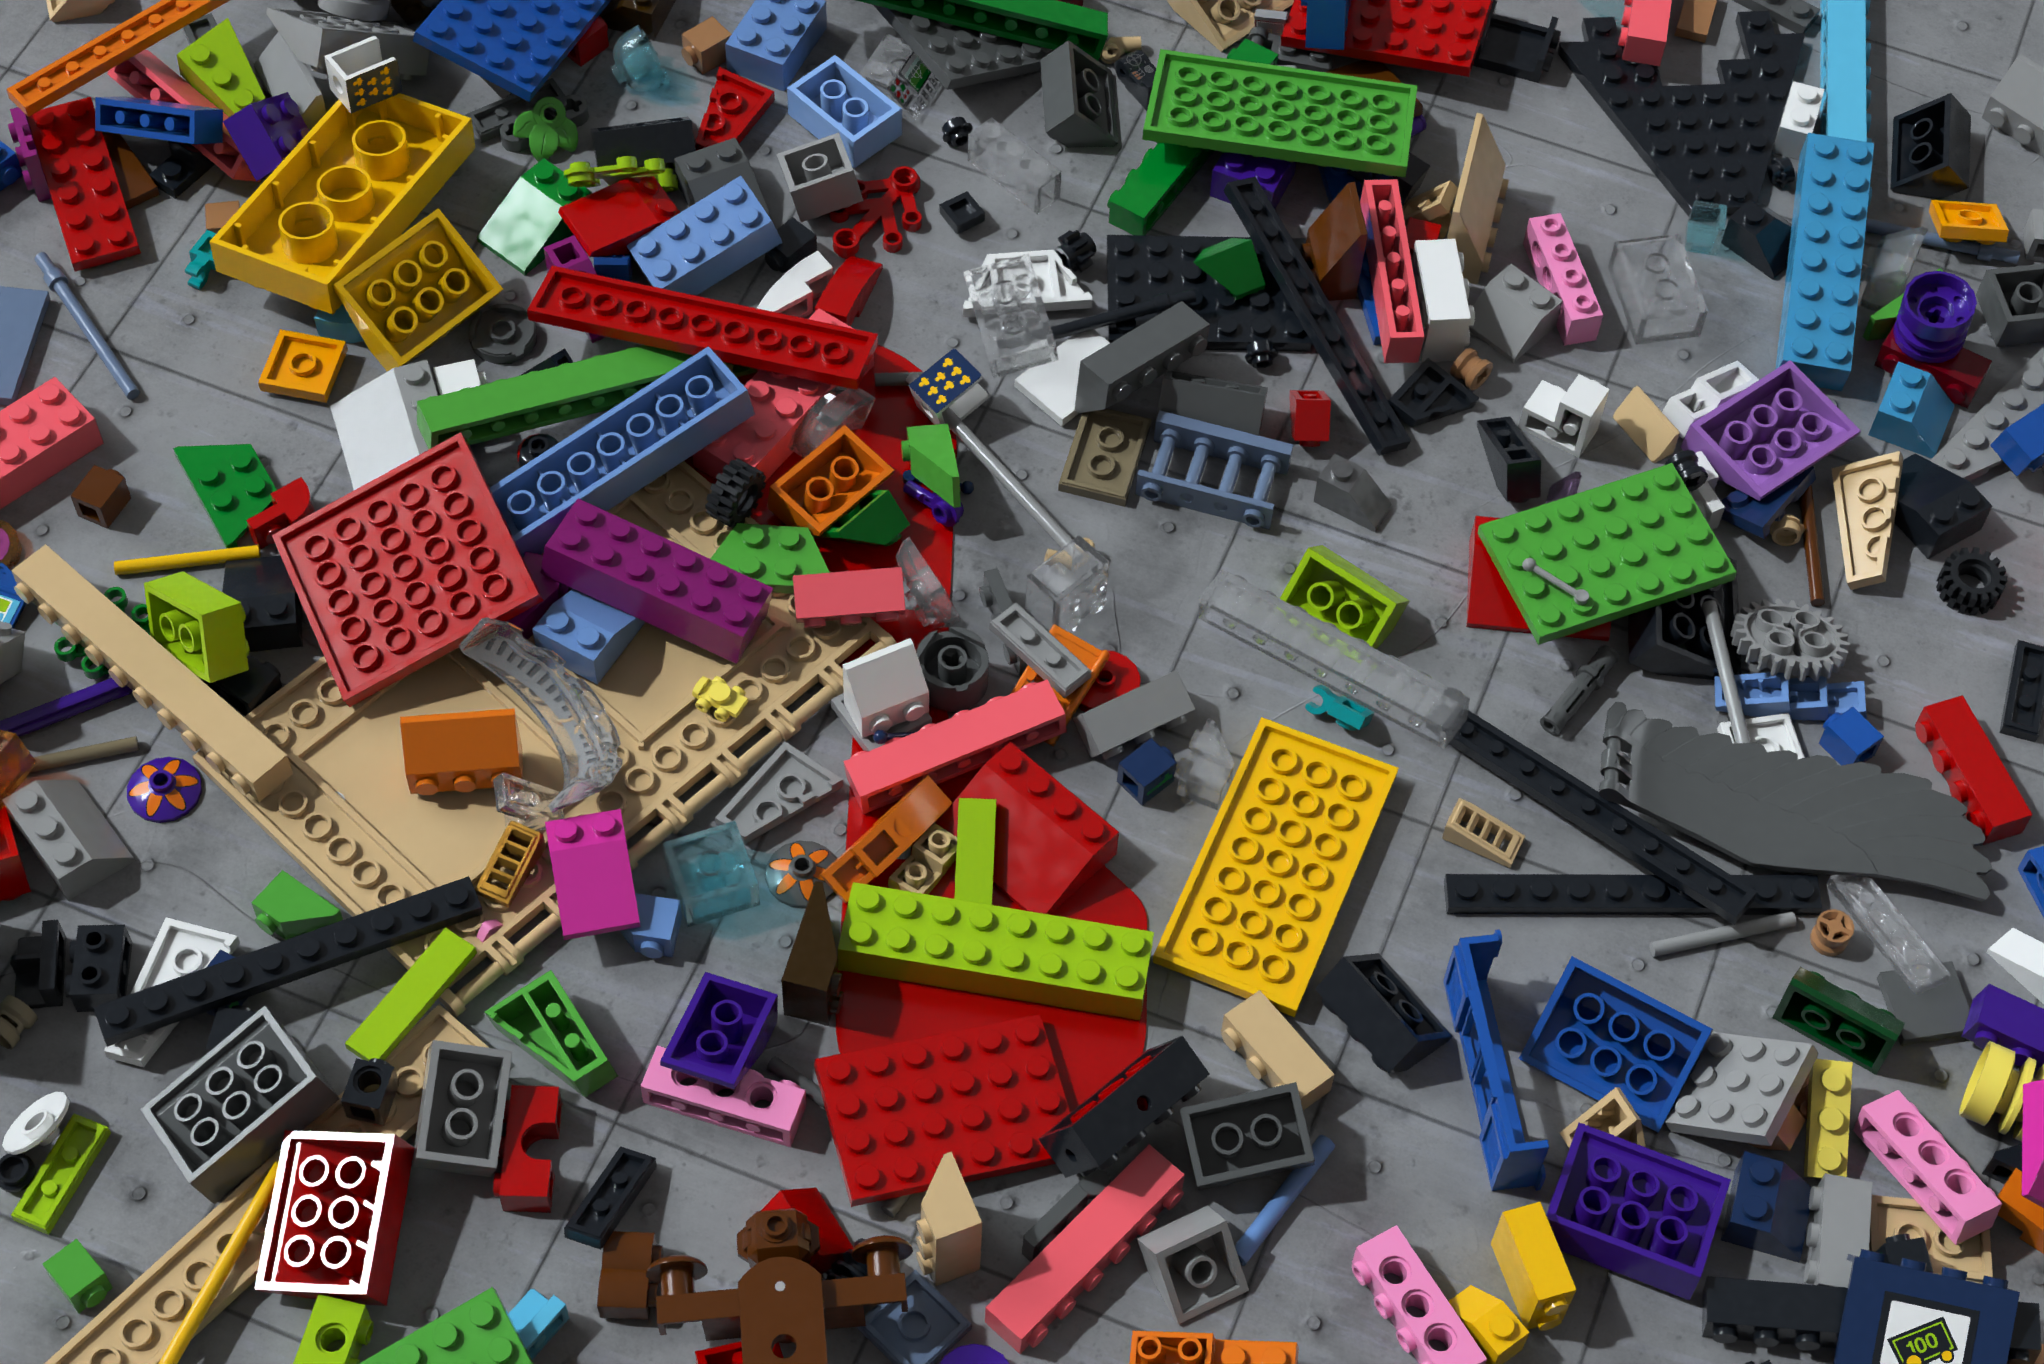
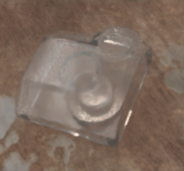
M910 537L903 540L896 554L898 566L902 567V576L909 589L904 596L923 627L929 624L933 629L951 627L961 620L953 603Z

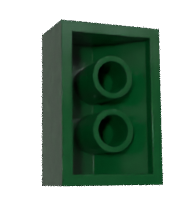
M1801 966L1790 981L1772 1017L1877 1075L1905 1025L1904 1022L1898 1020L1891 1012L1874 1007L1863 1001L1856 993L1843 990L1828 982L1821 974L1808 971Z

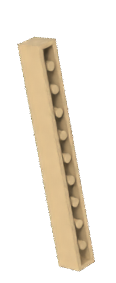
M46 544L11 570L17 583L14 586V590L25 603L29 604L32 601L38 606L37 610L49 624L52 625L56 622L61 627V632L71 644H81L85 648L86 655L95 665L100 666L103 664L109 669L108 673L120 687L127 685L133 690L132 694L139 704L146 709L151 706L157 712L158 719L169 730L176 728L181 733V738L191 750L194 752L198 749L206 755L207 762L216 772L221 773L224 771L231 777L230 781L242 795L249 793L260 802L293 775L288 756Z

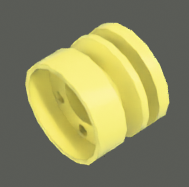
M1989 1041L1972 1072L1963 1095L1959 1115L1985 1126L1994 1113L1997 1112L2001 1114L1998 1132L2005 1135L2016 1120L2013 1138L2022 1142L2023 1084L2044 1079V1064L2037 1072L2035 1078H2033L2036 1068V1060L2029 1057L2019 1071L2013 1069L2016 1052Z

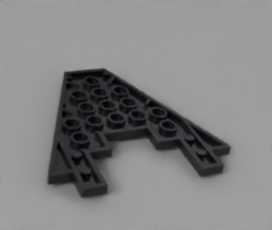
M1769 11L1738 12L1735 22L1745 59L1719 60L1716 69L1720 84L1662 86L1658 66L1642 63L1625 64V60H1622L1623 52L1622 47L1618 46L1619 34L1615 17L1583 18L1581 28L1584 42H1559L1558 55L1688 217L1731 216L1749 200L1758 202L1805 38L1804 33L1775 34Z

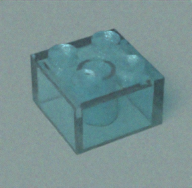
M735 821L663 842L665 865L677 899L680 900L681 910L687 927L760 905L759 884Z

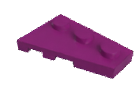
M19 107L12 108L10 112L13 123H9L8 128L13 143H20L19 147H15L20 166H27L28 169L22 171L28 191L35 189L39 202L52 199L26 114Z

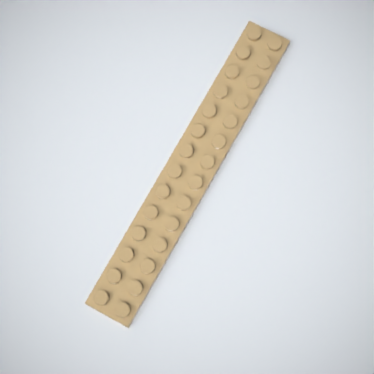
M439 1004L410 1030L385 1059L386 1062L395 1067L400 1083L385 1126L347 1118L341 1103L343 1091L336 1103L302 1131L395 1134L406 1141L417 1131L427 1055L432 1041L437 1040L489 1047ZM370 1085L363 1092H374L380 1085ZM281 1149L44 1364H158L273 1163L279 1162ZM271 1201L193 1338L256 1280Z

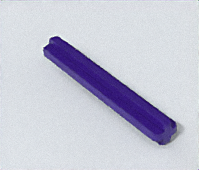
M110 678L1 720L0 744L132 694L133 690L127 685L120 687Z

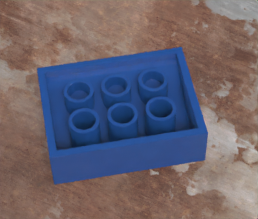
M1572 956L1519 1059L1598 1101L1615 1087H1620L1641 1119V1123L1659 1133L1713 1029Z

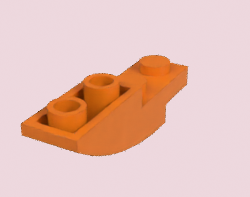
M927 775L873 824V827L828 866L820 876L844 903H847L853 882L868 884L874 877H878L952 804L951 800Z
M1132 1331L1129 1364H1298L1299 1347L1297 1342L1215 1339L1213 1333Z

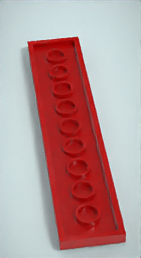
M551 266L527 309L528 320L690 355H695L709 346L723 362L858 390L878 346L877 333L557 266Z

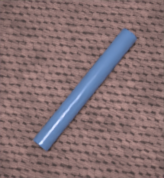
M1319 1135L1311 1146L1315 1165L1292 1170L1236 1243L1235 1248L1242 1266L1247 1264L1334 1150L1335 1144L1328 1137Z

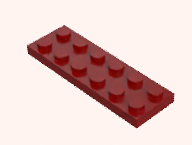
M91 97L41 109L29 117L26 115L74 271L141 254L103 133L95 131V108Z

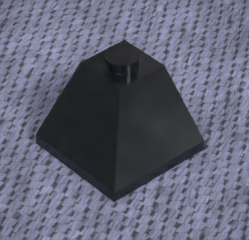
M1749 200L1729 217L1721 243L1773 280L1787 268L1792 224L1764 204Z

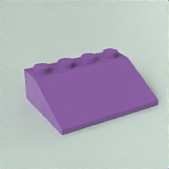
M1789 360L1690 424L1681 448L1683 451L1693 450L1695 453L1702 451L1718 474L1719 480L1760 501L1858 436L1861 430Z

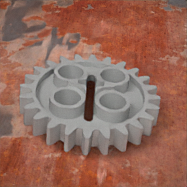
M1763 599L1761 605L1751 602L1749 608L1743 606L1741 612L1736 613L1730 636L1733 637L1732 645L1738 646L1737 654H1747L1745 660L1747 663L1758 662V670L1769 668L1771 669L1770 673L1772 676L1780 672L1784 674L1786 680H1789L1791 675H1796L1801 682H1804L1806 676L1818 681L1820 675L1830 678L1832 672L1839 673L1840 667L1845 665L1850 643L1847 642L1848 634L1841 633L1843 626L1832 625L1833 617H1821L1822 610L1809 611L1808 604L1803 605L1801 608L1797 607L1794 600H1791L1789 605H1785L1780 599H1776L1775 604H1771L1766 599Z

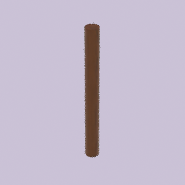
M1810 485L1799 498L1801 520L1804 525L1803 539L1810 603L1812 606L1819 607L1825 604L1813 490L1812 485Z

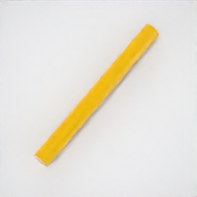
M259 545L121 560L114 561L115 575L220 564L226 563V561L260 558L261 551Z

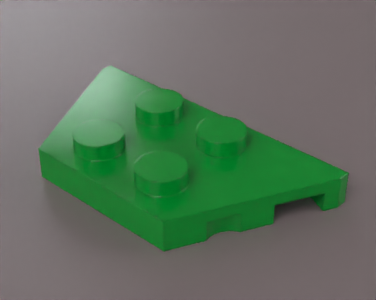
M251 444L178 446L173 448L180 466L225 548L238 547L237 541L249 530L246 520L273 506L270 494L277 490Z

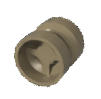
M7 995L0 1003V1045L10 1050L20 1041L22 1031L30 1029L38 1020V1016L28 1005L12 995Z

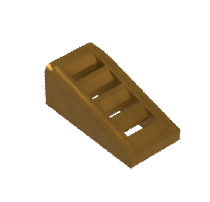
M510 821L475 888L476 894L509 908L546 849L544 835L520 823ZM510 853L521 857L522 860L519 862L508 857ZM504 867L515 872V874L512 876L500 871V868ZM495 879L509 886L505 890L491 884L492 881Z

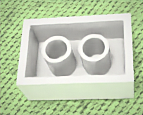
M1455 239L1416 240L1411 261L1424 331V341L1420 353L1421 362H1424L1427 358L1433 362L1455 361L1464 351V347L1469 346V326H1473L1475 322L1473 305H1468L1467 301L1470 291L1469 281L1467 278L1463 279L1462 275L1464 271V255L1462 252H1458Z

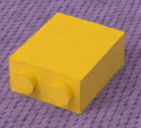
M1536 1202L1502 1212L1491 1241V1246L1521 1321L1527 1330L1536 1327L1541 1331L1552 1329L1561 1324L1577 1289L1541 1202Z

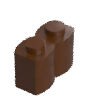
M613 1231L605 1243L597 1299L600 1318L649 1320L651 1308H657L656 1296H659V1283H653V1281L646 1277L648 1267L656 1260L663 1258L664 1254L663 1245H657L655 1233Z

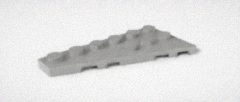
M2044 346L1930 460L1931 462L1968 481L1988 473L1990 468L2004 462L1990 445L2007 427L2044 404Z

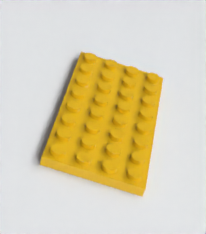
M1261 717L1153 955V963L1246 999L1260 990L1279 1012L1295 1017L1397 777L1399 768Z

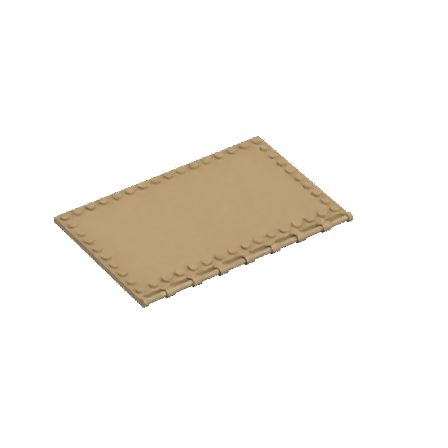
M685 461L607 511L709 559L733 530L706 513L705 504L709 502L706 498L712 492L710 489L712 484ZM746 517L744 524L758 523L751 517ZM772 592L767 616L737 664L645 622L597 685L539 655L536 651L534 635H532L523 645L547 662L570 684L597 720V722L586 721L578 725L574 736L578 735L581 727L588 724L601 728L611 757V773L606 785L597 793L564 808L561 807L575 793L579 782L580 770L576 750L562 724L573 722L578 717L579 710L575 712L571 719L559 721L550 708L520 681L495 665L461 649L496 634L499 626L351 707L343 701L325 657L320 658L244 716L287 754L293 771L292 776L260 802L249 793L242 795L230 781L231 777L224 771L218 773L209 765L205 758L206 755L202 751L197 752L192 757L194 763L352 916L468 876L475 889L510 821H515L542 833L546 849L509 908L477 894L483 914L446 927L475 946L477 951L473 959L438 998L447 1011L457 1018L466 1010V1004L502 974L504 976L510 974L524 962L523 957L557 928L562 927L545 822L621 809L627 841L658 816L663 821L628 849L631 871H633L638 866V861L672 832L677 834L694 820L693 815L726 787L732 788L748 774V769L780 742H787L802 729L801 725L831 699L844 693L843 668L839 666L841 662L869 639L873 640L876 644L860 657L894 645L897 642L870 617L862 618V623L856 625H840V620L826 621L825 627L804 628V623H796L794 594ZM702 676L713 680L715 676H719L726 681L730 690L733 686H739L745 691L744 697L748 698V703L737 718L730 715L726 722H721L714 716L717 708L711 706L707 713H703L696 708L695 703L698 699L693 697L692 691ZM817 682L824 686L792 714L786 709ZM515 708L523 749V786H513L505 790L496 788L475 789L466 793L445 791L437 792L433 795L410 794L405 774L400 717ZM765 725L771 730L739 758L732 754ZM711 770L717 774L713 780L684 804L678 800L682 794ZM336 792L342 793L345 801ZM510 853L508 857L519 862L522 860L521 857ZM504 867L500 868V871H503L507 874H510L512 876H514L515 872L509 869H506ZM495 879L491 883L505 890L509 886ZM544 909L550 913L546 919L516 944L512 945L508 941L511 936ZM497 919L503 924L498 931L483 943L476 937L482 923L485 921ZM444 928L386 949L409 970ZM486 957L493 962L457 993L454 994L449 989Z

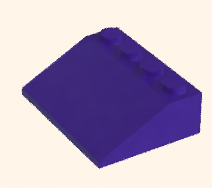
M1579 1122L1546 1216L1562 1252L1690 1301L1702 1276L1731 1179Z

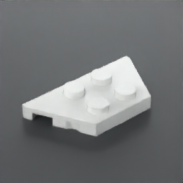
M1054 250L987 254L982 264V271L977 275L972 285V292L968 300H965L963 304V317L1092 308V295L1089 292L1084 293L1077 284V277L1070 269L1063 265L1062 259Z

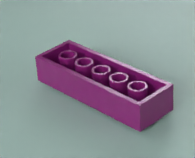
M579 498L546 543L540 572L549 578L736 664L767 616L773 592L772 587Z

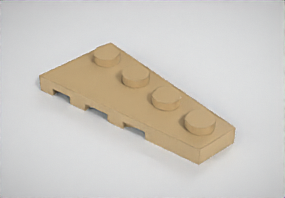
M1900 451L1831 468L1846 581L1850 590L1886 582L1904 459Z

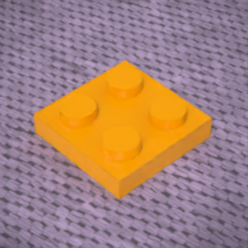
M1931 200L1929 214L1940 238L1955 243L1961 242L1962 239L1976 240L1978 243L1992 245L1995 242H2007L2009 229L1997 204Z
M280 329L258 381L260 391L327 403L348 351L346 341Z

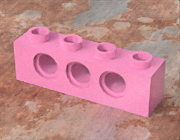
M1561 213L1529 218L1523 245L1539 284L1563 301L1556 326L1564 346L1595 341L1598 336L1603 313Z
M656 1047L640 1086L643 1103L784 1146H792L806 1109L805 1089H801L798 1084L789 1080H780L778 1082L764 1078L761 1073L749 1069L735 1089L660 1066V1060L666 1048ZM686 1078L697 1080L696 1083L690 1086L680 1084ZM722 1089H730L734 1091V1093L728 1097H720L716 1095L717 1092H719ZM759 1100L771 1102L766 1108H757L753 1105Z
M1897 1090L1862 1106L1853 1131L1955 1245L1992 1228L2002 1202L1997 1198L1995 1192L1987 1187L1971 1170L1969 1164L1960 1158L1948 1145L1942 1134L1927 1122L1913 1103L1909 1102Z
M1397 1225L1356 1247L1352 1260L1354 1276L1362 1286H1368L1374 1295L1376 1309L1384 1319H1390L1397 1330L1396 1337L1405 1352H1412L1419 1364L1486 1363V1356ZM1388 1273L1395 1274L1400 1277L1402 1282L1392 1284L1383 1275ZM1411 1306L1417 1307L1423 1311L1425 1316L1413 1317L1407 1312L1406 1308ZM1439 1340L1445 1344L1447 1350L1436 1351L1431 1348L1428 1342Z

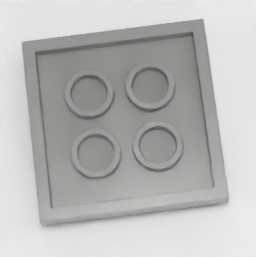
M1713 1032L1665 1123L1671 1132L1771 1146L1819 1053L1811 1043Z

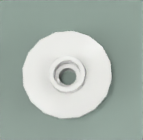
M56 1091L45 1095L24 1110L5 1134L2 1144L4 1150L8 1154L17 1155L39 1144L41 1146L50 1144L60 1132L58 1126L68 1111L70 1103L68 1096L64 1092Z

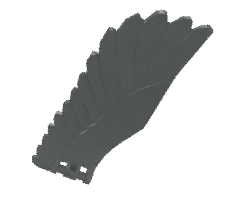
M1615 702L1607 711L1605 732L1603 734V743L1607 746V749L1601 754L1600 769L1604 780L1599 785V796L1603 799L1652 817L1754 867L1788 872L1858 875L1907 881L1984 902L1990 895L1987 884L1978 875L1985 876L1992 870V865L1989 859L1973 848V846H1982L1985 841L1981 828L1962 817L1967 813V807L1959 800L1932 790V782L1929 779L1905 773H1881L1882 769L1879 765L1865 762L1840 766L1837 765L1835 759L1829 756L1816 755L1798 759V754L1790 750L1767 752L1764 746L1759 743H1732L1729 735L1721 733L1699 736L1695 727H1672V723L1667 720L1647 719L1643 710L1632 709L1627 711L1626 705L1623 702Z

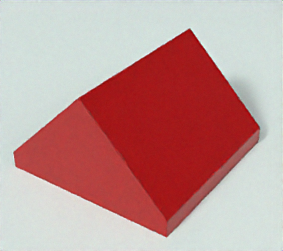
M816 1187L780 1190L761 1210L795 1208L804 1213L808 1221L819 1227L820 1250L811 1257L809 1265L820 1274L831 1269V1265L835 1261H843V1253L846 1250L854 1249Z

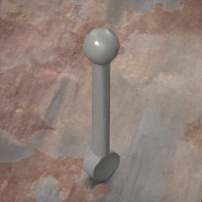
M1526 558L1523 561L1522 566L1525 571L1535 572L1574 596L1576 604L1584 605L1587 603L1589 593L1586 590L1574 589L1537 566L1536 561L1532 558Z

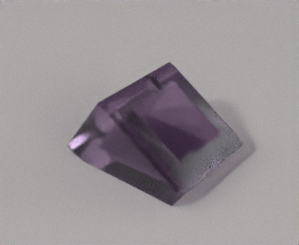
M1575 471L1551 485L1545 504L1577 494L1582 477L1580 475L1581 472Z

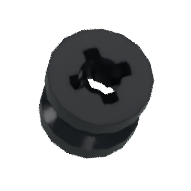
M1693 450L1681 451L1670 457L1665 465L1673 463L1689 492L1701 487L1708 478L1706 470L1698 465V456Z

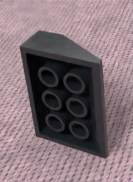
M1729 558L1737 571V561ZM1737 573L1733 581L1628 615L1629 663L1657 675L1714 680V676H1719L1702 608L1704 602L1714 600L1717 604L1734 675H1740L1741 654H1737L1738 646L1732 645L1733 637L1730 636L1736 613H1739Z

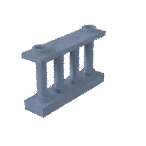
M1159 410L1155 424L1154 442L1161 443L1152 472L1139 469L1135 495L1150 501H1160L1242 522L1251 527H1261L1270 530L1275 504L1266 502L1275 473L1287 475L1294 444ZM1175 447L1195 452L1185 481L1165 476ZM1208 456L1228 460L1219 490L1199 485ZM1242 464L1262 469L1253 498L1233 494Z

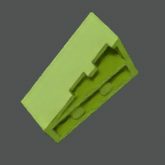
M228 18L177 54L180 75L216 107L223 109L227 116L231 117L249 104L266 99Z

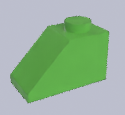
M283 870L251 902L257 917L255 919L256 924L267 934L272 935L275 932L285 940L343 920L340 909Z

